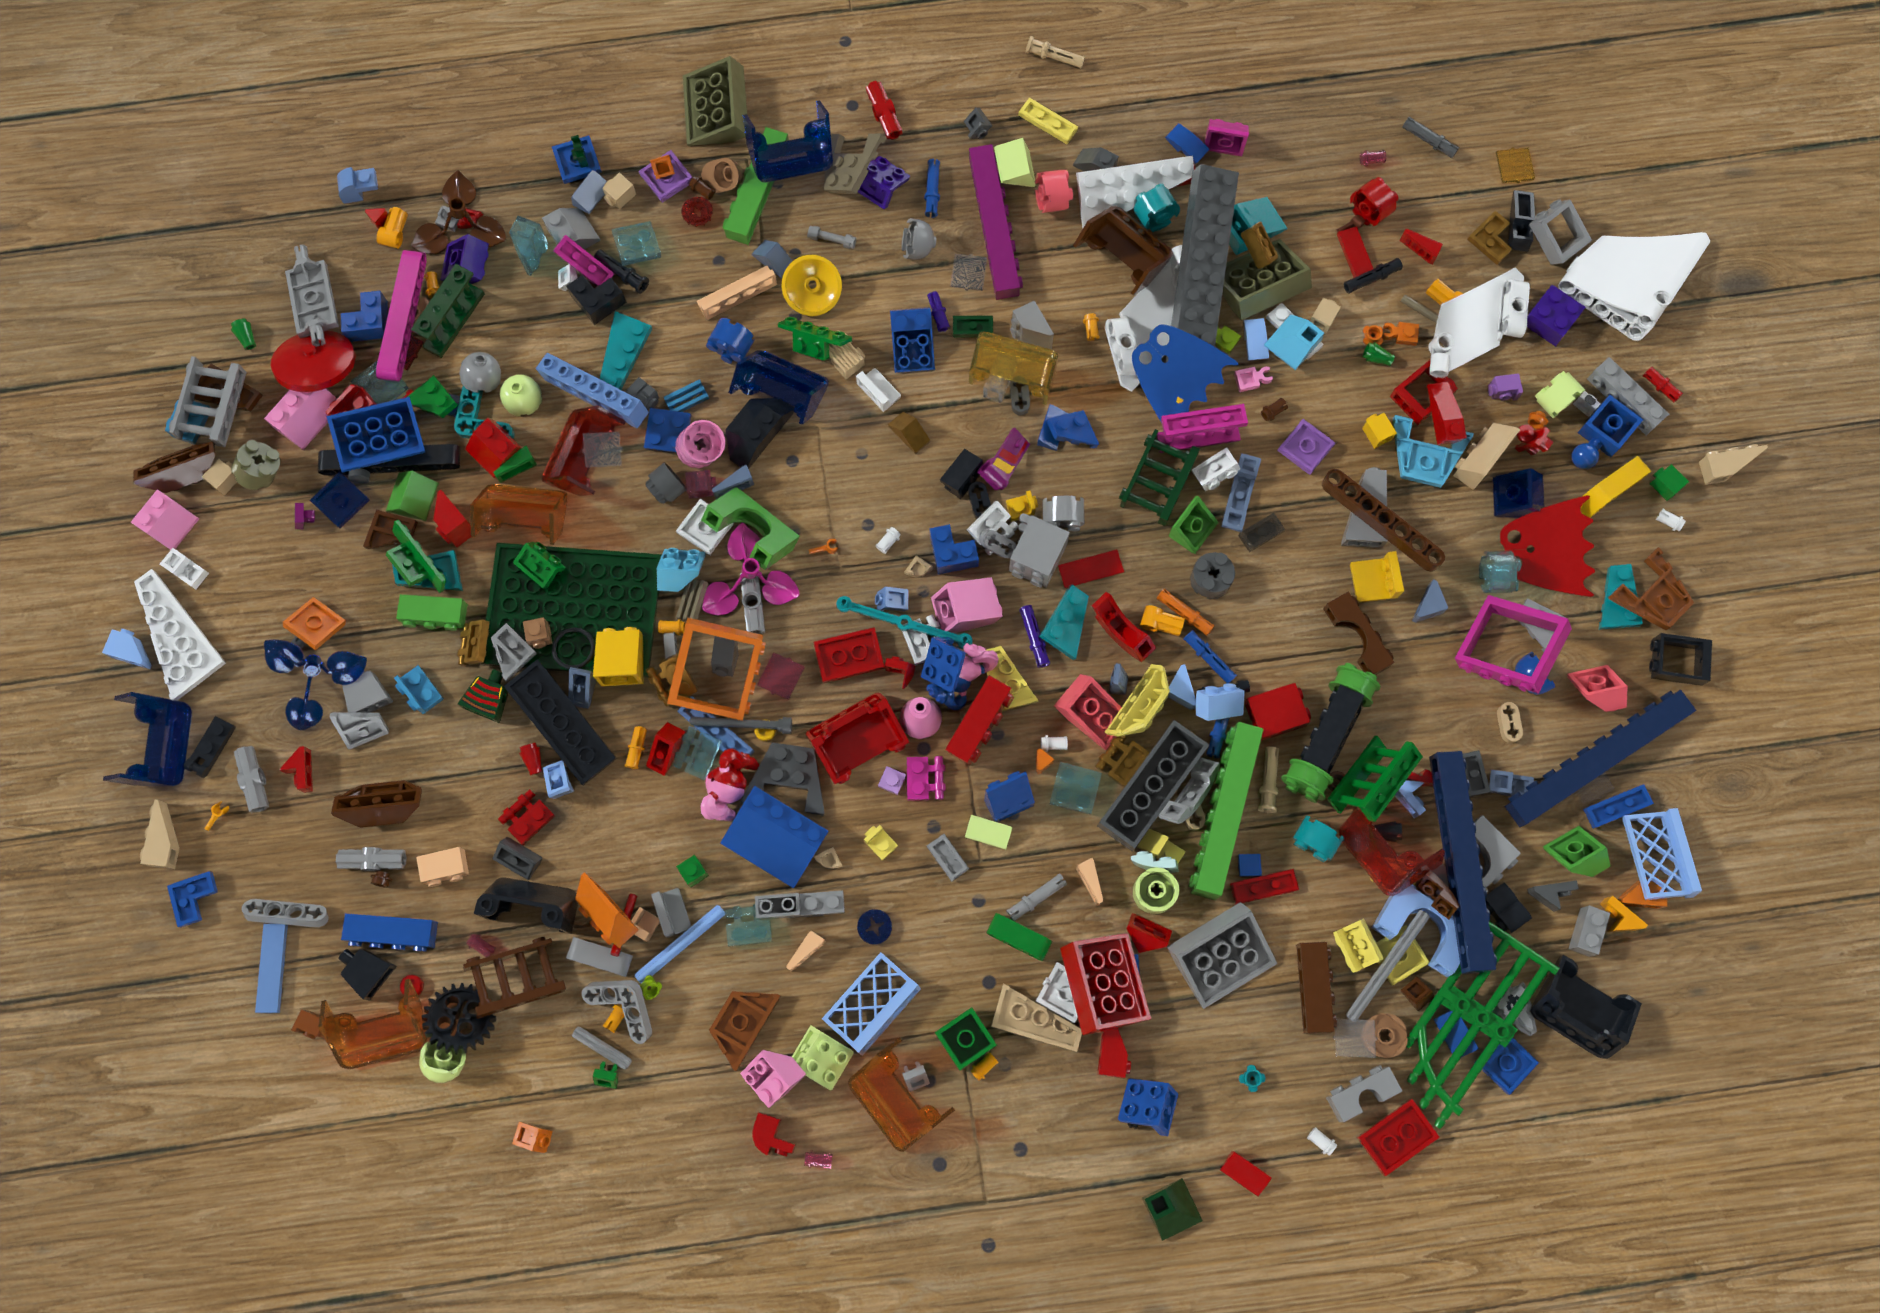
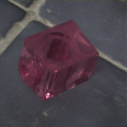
M710 470L685 472L686 489L690 499L714 496L712 489L717 486L716 476L712 477Z

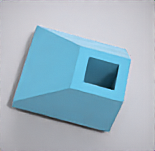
M1290 314L1264 346L1296 370L1322 341L1324 332L1309 320Z
M677 548L664 549L657 566V590L679 592L699 575L706 552L696 549L688 551L678 550Z

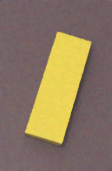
M1031 98L1026 101L1018 116L1065 144H1068L1078 131V126Z

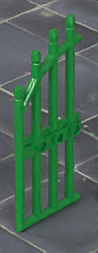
M1490 921V931L1501 939V942L1494 951L1497 963L1509 945L1521 952V954L1485 1007L1473 998L1492 971L1479 973L1469 989L1464 993L1454 986L1462 974L1459 964L1455 973L1446 979L1409 1033V1037H1407L1406 1047L1408 1049L1414 1044L1415 1039L1418 1038L1420 1057L1413 1072L1408 1076L1407 1082L1413 1085L1418 1080V1076L1424 1071L1430 1084L1425 1097L1420 1100L1418 1106L1425 1110L1436 1094L1446 1104L1440 1113V1117L1436 1119L1434 1124L1439 1129L1445 1125V1121L1449 1119L1453 1112L1460 1116L1464 1109L1458 1104L1498 1045L1500 1044L1506 1048L1518 1030L1512 1026L1547 973L1551 972L1556 975L1560 969ZM1530 958L1541 967L1505 1020L1493 1013V1010ZM1442 1004L1451 1010L1452 1013L1428 1047L1426 1025ZM1461 1017L1472 1026L1436 1077L1430 1061ZM1481 1031L1490 1037L1491 1040L1453 1096L1450 1097L1442 1088V1085L1478 1032Z

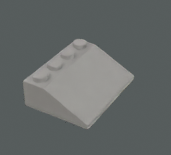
M1241 902L1167 946L1176 966L1203 1009L1277 964L1252 911Z

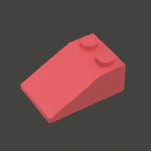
M1080 674L1055 703L1054 707L1096 744L1107 750L1112 739H1116L1117 736L1107 735L1105 731L1122 707L1091 676Z

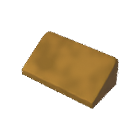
M1261 221L1241 233L1258 269L1271 264L1278 258V254Z

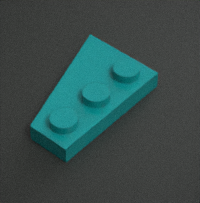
M451 550L429 555L436 569L442 572L446 578L444 590L463 591L456 552ZM392 564L395 584L409 587ZM428 578L411 586L436 589Z
M1074 585L1068 587L1039 636L1072 660H1075L1077 657L1089 598L1087 594Z

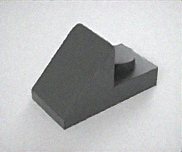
M1576 880L1534 886L1527 889L1529 895L1555 912L1561 910L1559 897L1571 896L1572 891L1579 888Z

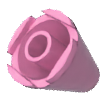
M925 697L909 700L900 712L901 727L905 733L916 739L933 736L939 730L942 722V714L938 705Z

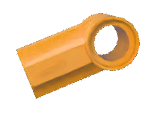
M398 207L390 208L384 227H380L377 232V243L379 245L397 249L401 247L403 242L402 231L408 217L406 211Z
M1439 279L1435 280L1426 291V294L1439 305L1463 294L1459 291L1454 292Z
M1146 605L1140 627L1147 631H1162L1180 636L1185 618L1165 613L1159 607Z

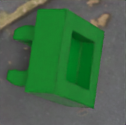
M603 1061L600 1064V1069L595 1068L592 1076L594 1085L616 1089L618 1085L617 1064L613 1065L611 1071H606V1062Z

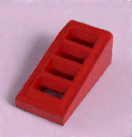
M1405 229L1400 238V242L1431 265H1433L1443 245L1409 229Z

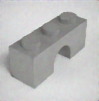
M1378 1065L1369 1070L1370 1075L1364 1078L1362 1075H1359L1349 1081L1351 1085L1345 1088L1340 1085L1330 1091L1331 1095L1326 1097L1339 1122H1346L1363 1113L1359 1104V1096L1366 1089L1375 1095L1378 1102H1384L1402 1092L1390 1067L1382 1068L1381 1065Z

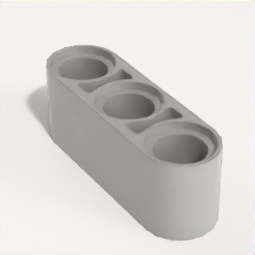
M573 937L566 959L626 977L633 955L620 952L619 956L615 957L610 954L611 948Z

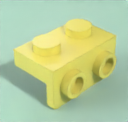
M1364 919L1333 933L1337 945L1345 956L1346 964L1353 973L1384 959Z

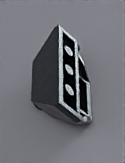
M781 398L750 399L725 429L730 461L740 468L747 465L749 469L796 409Z

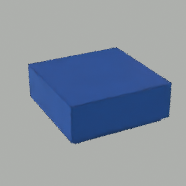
M1260 854L1238 855L1239 877L1262 876Z

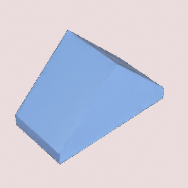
M1184 664L1180 666L1169 686L1168 698L1192 710L1196 707V698Z

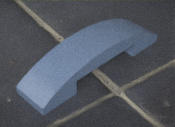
M1241 453L1238 462L1240 470L1234 476L1221 527L1242 532L1261 458Z

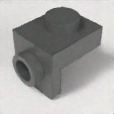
M975 107L964 120V123L971 131L968 134L970 139L984 138L992 127V124L981 108Z

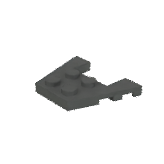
M771 743L744 793L741 803L745 802L754 786L763 791L765 784L808 791L805 813L824 815L825 811L814 748Z

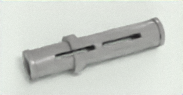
M1059 873L1027 897L1023 896L1020 902L1006 910L1007 914L1012 915L1010 918L1016 921L1028 911L1032 912L1035 910V906L1067 885L1066 881L1062 880L1064 879L1063 876Z

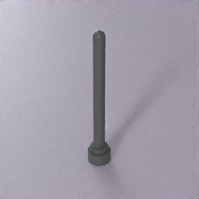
M692 717L689 720L693 726L778 729V732H782V734L792 733V717H783V719L778 721L747 719L742 721Z

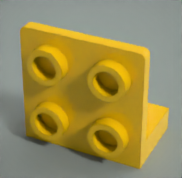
M1396 551L1388 552L1381 559L1350 563L1355 595L1359 603L1399 598L1404 592Z

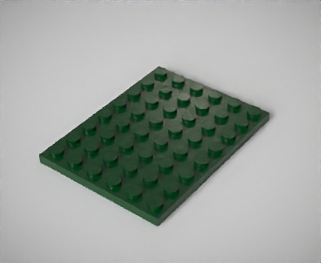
M496 544L486 621H489V635L487 637L486 656L484 663H480L481 665L500 667L491 637L506 623L526 642L523 622L544 617L550 625L552 643L560 632L572 627L581 628L589 632L594 639L595 646L597 632H603V629L613 628L616 631H621L626 627L637 628L643 634L644 677H649L646 669L651 664L659 591L657 590V566L662 554L545 546L551 555L561 559V563L566 568L564 571H559L548 588L543 589L513 563L523 548V544ZM580 632L565 634L560 638L556 647L558 658L567 665L581 664L588 658L591 651L589 639ZM552 644L546 645L543 648H532L537 654L522 667L527 668L538 659L547 670L569 672V669L559 666L554 660ZM595 654L586 666L579 669L592 671L593 673Z

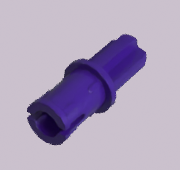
M933 291L927 295L932 309L931 316L935 319L938 332H944L950 328L945 313L946 308L942 306L938 292Z

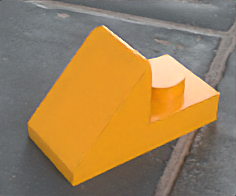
M1614 896L1606 897L1600 903L1605 908L1604 911L1610 913V917L1617 918L1607 932L1636 931L1645 929L1648 926Z

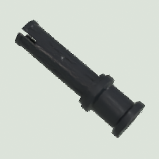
M602 249L595 253L594 258L618 275L625 285L629 284L639 294L647 289L649 285L647 277L637 274L634 268H627Z

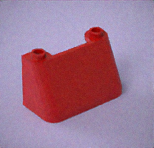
M879 692L864 698L806 732V736L834 784H843L848 781L852 769L886 750L896 753L906 747L905 745L910 743L887 699Z

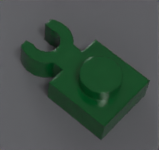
M579 135L571 136L574 148L571 149L574 161H578L581 168L587 167L588 162Z

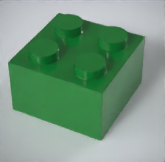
M972 1007L935 1032L959 1071L997 1046Z

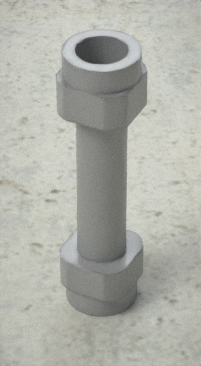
M810 226L808 229L807 237L812 240L818 241V238L843 244L844 248L854 249L856 237L846 234V236L825 232L820 230L818 226Z

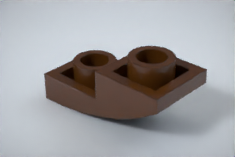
M1431 870L1419 883L1418 887L1435 900L1431 906L1449 920L1460 905L1447 885Z

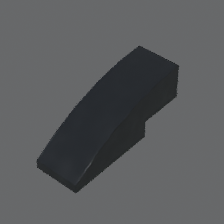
M1518 190L1513 192L1508 245L1512 250L1528 252L1532 245L1533 231L1529 224L1535 220L1533 192Z

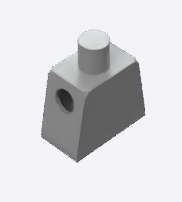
M354 665L348 669L351 679L342 683L348 712L371 713L393 703L392 698L372 671L363 672L361 665Z

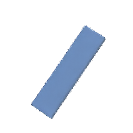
M680 707L677 711L688 722L692 717L717 718L711 713ZM694 726L722 752L730 748L747 753L750 756L755 752L728 727Z
M263 924L255 1013H280L288 925Z

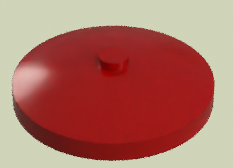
M326 330L323 331L326 343L321 345L319 340L320 346L316 347L312 345L311 335L303 338L295 335L276 349L271 358V370L280 385L293 391L313 392L329 388L342 381L354 367L356 355L351 342L340 333Z

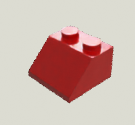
M486 418L472 433L465 450L493 478H496L493 472L522 447L495 420Z
M439 490L437 492L433 519L438 525L435 529L448 544L453 543L458 548L477 532L444 492Z

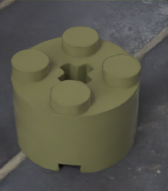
M249 440L239 448L232 464L231 470L232 474L234 473L236 477L235 480L241 486L251 490L269 487L280 466L279 452L267 444Z

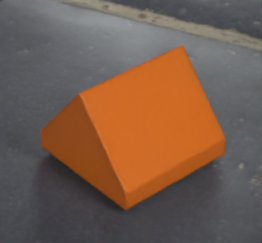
M669 154L650 160L656 180L675 174Z
M1038 749L1036 752L1037 774H1041L1054 762V759L1042 749Z

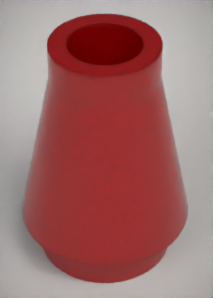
M536 743L519 747L521 751L519 755L526 765L530 776L543 772L541 768L540 747H537Z

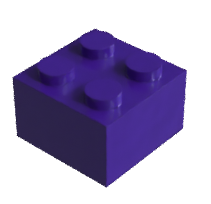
M1551 285L1527 316V328L1556 347L1586 307L1554 285Z

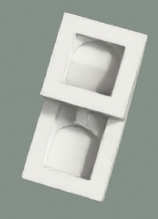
M174 548L171 549L160 563L161 566L195 590L209 574Z

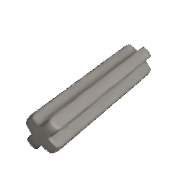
M577 1027L574 1030L573 1038L623 1069H627L630 1066L631 1058L581 1027Z

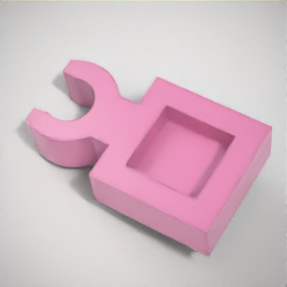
M1255 367L1235 371L1234 376L1239 392L1257 389L1260 387V382L1263 384L1271 383L1273 377H1265L1263 375L1269 372L1270 367H1263L1258 372H1256Z

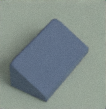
M592 170L572 195V205L590 214L605 195L603 187L607 181L596 171Z

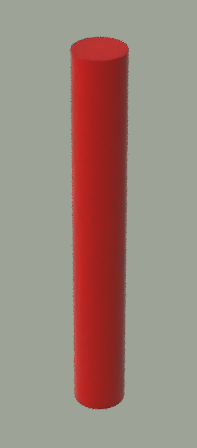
M632 893L629 894L624 908V913L629 919H631L637 900V895ZM613 943L610 954L618 957L621 947L618 948Z

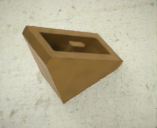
M905 412L899 414L888 424V427L915 454L930 442V438L917 418Z

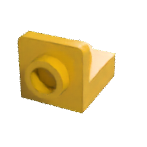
M1030 490L1026 491V495L1006 500L1007 510L1011 515V522L1020 520V515L1023 513L1029 516L1035 515L1038 502L1036 496L1031 495Z

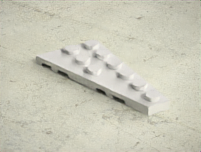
M1193 156L1076 173L1082 229L1088 220L1111 206H1118L1126 212L1133 209L1139 193L1148 192L1160 183H1163L1169 190L1192 178L1194 170Z
M150 569L134 581L141 605L144 607L145 619L152 633L150 635L159 664L163 669L164 681L170 692V700L175 703L225 665L226 662L153 569Z

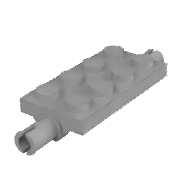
M300 245V251L298 246L294 247L296 261L293 269L287 270L285 273L296 333L299 338L311 335L312 345L317 347L320 346L319 340L321 345L326 343L323 331L339 327L327 264L324 260L317 262L310 260L307 246Z

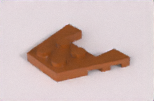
M1658 547L1644 562L1659 575V578L1642 596L1638 598L1624 584H1621L1608 598L1656 626L1668 630L1694 602L1682 582L1676 580L1671 572L1672 566L1669 562H1665L1662 557L1663 552Z

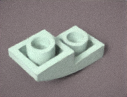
M1148 851L1137 852L1136 855L1131 856V861L1134 865L1142 869L1148 870L1158 867L1164 868L1170 873L1179 872L1178 863L1172 857H1161L1159 861H1156L1153 853Z

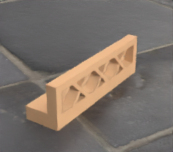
M765 266L697 300V305L705 319L709 320L776 286L775 273L768 266Z

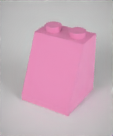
M992 577L950 582L931 597L936 619L941 626L940 629L954 634L994 624L1003 617L1002 607L999 604L997 589L993 584Z

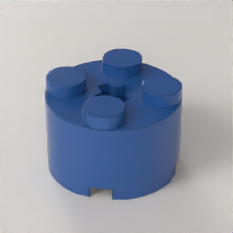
M721 318L708 338L706 347L720 354L721 359L726 363L731 364L732 361L742 362L755 339H752L753 334L738 322L733 325L729 323L731 319Z

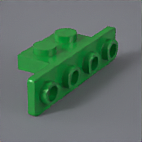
M787 317L778 323V328L793 332V351L823 361L829 359V343L843 346L852 341V336L845 335L844 332L832 331L825 326H815L812 322H802L795 317Z
M399 520L394 521L392 532L401 545L386 552L387 558L409 587L428 578L439 593L443 592L446 584L444 574L436 569L433 560L422 551L420 543L412 538L407 526L402 525Z

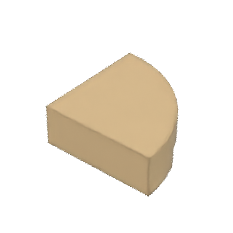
M916 555L904 571V574L911 577H921L930 573L933 570V566Z
M834 847L814 856L815 860L825 868L839 869L843 867Z

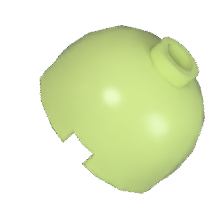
M517 374L511 376L504 381L500 388V398L504 408L515 416L530 415L542 403V393L539 385L527 375Z
M426 1042L420 1052L419 1066L423 1075L430 1081L436 1083L449 1082L461 1073L465 1065L466 1054L463 1049H459L458 1054L455 1055L452 1048L447 1054L445 1046L437 1050V1043L431 1045Z

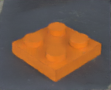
M314 597L283 621L285 629L314 650H317L346 625L345 619Z

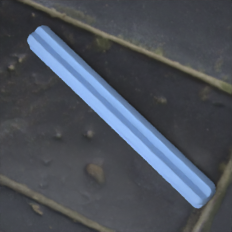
M716 905L637 971L635 978L642 983L646 976H653L725 916L724 910L719 905Z

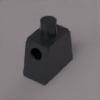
M345 949L338 958L346 965L341 972V976L363 1000L369 1001L397 967L364 949H359L356 954Z

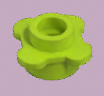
M651 975L646 976L645 980L639 984L646 1000L655 998L662 988V984L656 982Z

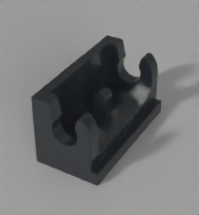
M964 448L941 477L940 482L945 485L944 488L961 500L968 491L969 486L980 476L978 470L983 464V460Z

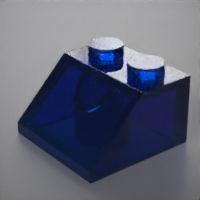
M1529 468L1493 477L1494 516L1520 518L1544 508L1543 474Z

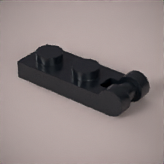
M215 716L193 754L184 763V769L190 772L195 771L196 775L205 778L236 729V726ZM201 758L205 759L202 765L198 764Z

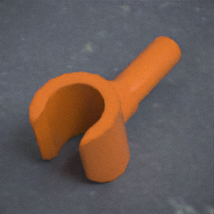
M829 539L826 545L809 549V553L827 551L830 554H834L837 552L838 547L830 548L829 545L835 544L837 540Z

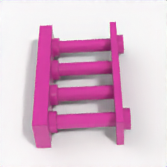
M1244 404L1162 416L1163 432H1158L1157 440L1179 450L1190 449L1192 446L1204 447L1240 441L1238 427L1248 425Z

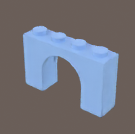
M1402 880L1393 889L1371 928L1391 940L1397 936L1410 914L1418 913L1419 910L1425 911L1436 923L1440 931L1439 946L1428 965L1445 977H1449L1455 973L1460 964L1453 915L1448 920L1431 906L1435 901L1432 897L1416 890L1413 884Z

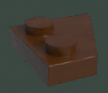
M376 509L363 547L365 549H373L400 544V541L392 532L394 521L399 520L402 525H406L412 537L418 522L414 519Z

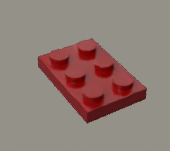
M875 627L813 642L823 683L885 669Z
M1413 1099L1406 1101L1357 1137L1383 1176L1389 1175L1440 1138Z

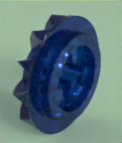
M868 910L858 920V934L866 943L872 945L882 944L891 934V919L881 910ZM871 918L876 924L884 923L878 928L879 936L874 931L866 932L871 927Z

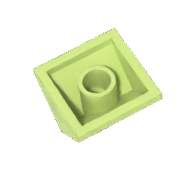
M1023 138L994 147L1001 183L1028 187L1036 186L1030 152Z

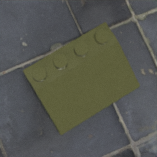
M729 56L683 75L686 139L688 146L729 143L749 136L744 66Z
M1281 239L1272 242L1278 258L1265 267L1258 269L1250 252L1226 263L1222 295L1231 310L1241 321L1312 288L1311 269Z

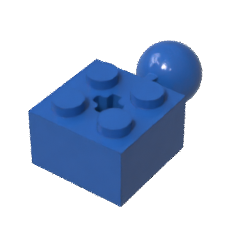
M1609 395L1577 432L1588 440L1589 443H1583L1574 448L1571 456L1573 464L1579 469L1584 470L1594 467L1599 460V449L1611 458L1644 419Z

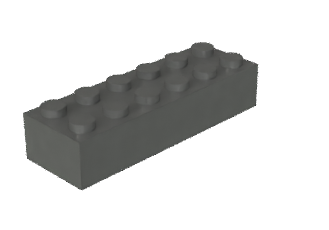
M1173 720L1097 827L1133 852L1209 744Z

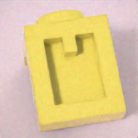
M881 825L877 828L873 826L865 833V843L882 861L898 847Z

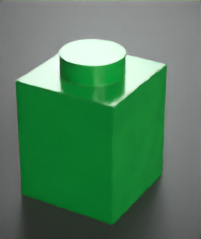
M1671 464L1666 469L1661 467L1652 475L1655 479L1649 484L1668 501L1689 481Z
M695 854L676 866L687 885L691 888L709 876Z

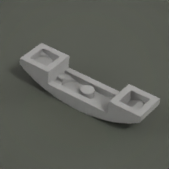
M1200 757L1190 771L1191 779L1174 802L1169 800L1159 814V818L1177 824L1187 820L1199 808L1207 796L1218 773L1220 763Z

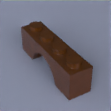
M1348 591L1326 604L1323 610L1334 626L1349 627L1360 636L1363 643V652L1357 663L1363 672L1377 675L1394 663L1393 654L1382 644L1380 634L1371 627L1369 617L1362 613L1355 596H1351Z

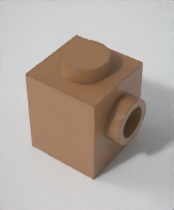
M544 617L523 622L526 642L531 648H543L546 645L553 644L550 625Z

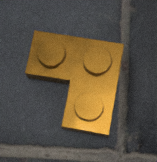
M1495 210L1467 240L1498 265L1512 250L1509 245L1498 237L1510 225V222Z

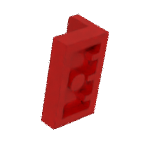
M351 384L343 390V393L337 400L330 404L325 413L330 416L376 405L377 403L363 387Z

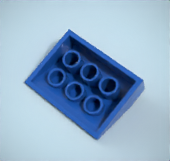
M410 397L326 416L342 473L425 453Z
M754 786L720 844L794 889L829 831Z

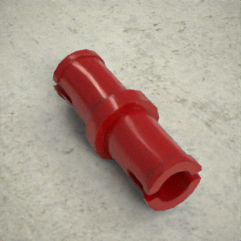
M1653 366L1643 375L1656 387L1655 390L1661 391L1673 403L1683 395V392L1670 383L1668 377L1664 378Z

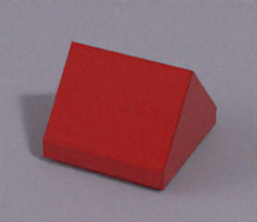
M385 208L365 209L368 218L378 230L380 227H384L388 216Z

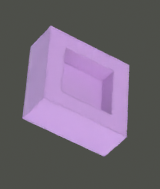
M886 766L878 787L898 795L906 774Z

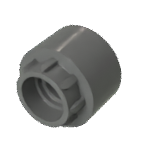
M665 462L648 475L650 479L645 484L651 494L663 504L667 501L673 502L687 490L684 483Z

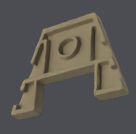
M827 134L824 190L828 193L857 194L869 172L867 167L871 160L876 159L878 155L876 150L880 143L884 144L886 136L883 134H868L863 153L850 154L840 153L845 139L844 136L841 134Z

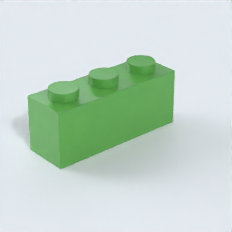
M400 594L396 619L404 627L415 628L416 625H423L427 629L444 627L446 630L456 631L457 628L464 627L468 604L461 598Z

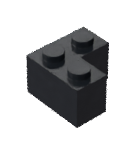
M581 275L566 286L573 300L594 325L627 303L623 292L612 278H609L594 289L587 279Z

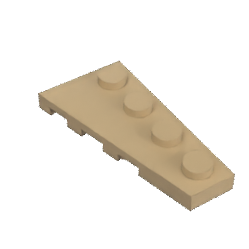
M1003 983L991 1027L1074 1052L1078 1051L1082 1031L1079 1027Z

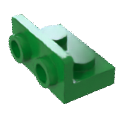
M540 542L525 543L513 561L518 568L543 589L548 588L559 571H564L566 568L561 563V559L551 555Z

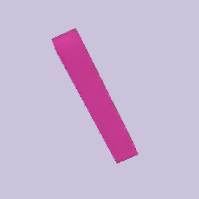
M403 250L376 367L378 379L399 382L402 378L412 333L411 328L414 324L426 269L427 257L425 252Z

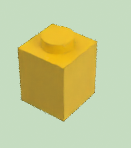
M1385 413L1378 416L1377 414L1371 415L1366 419V423L1362 428L1374 449L1392 441L1397 434Z

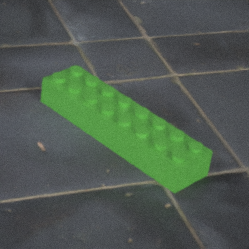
M1238 722L1227 732L1225 743L1228 746L1222 752L1220 764H1223L1215 778L1214 784L1218 786L1211 794L1209 804L1213 806L1205 817L1204 825H1207V829L1200 837L1199 845L1202 846V849L1195 857L1194 866L1197 869L1189 880L1190 894L1215 901L1222 896L1263 728Z

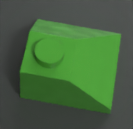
M1580 826L1543 846V849L1572 873L1594 877L1611 867L1607 848Z

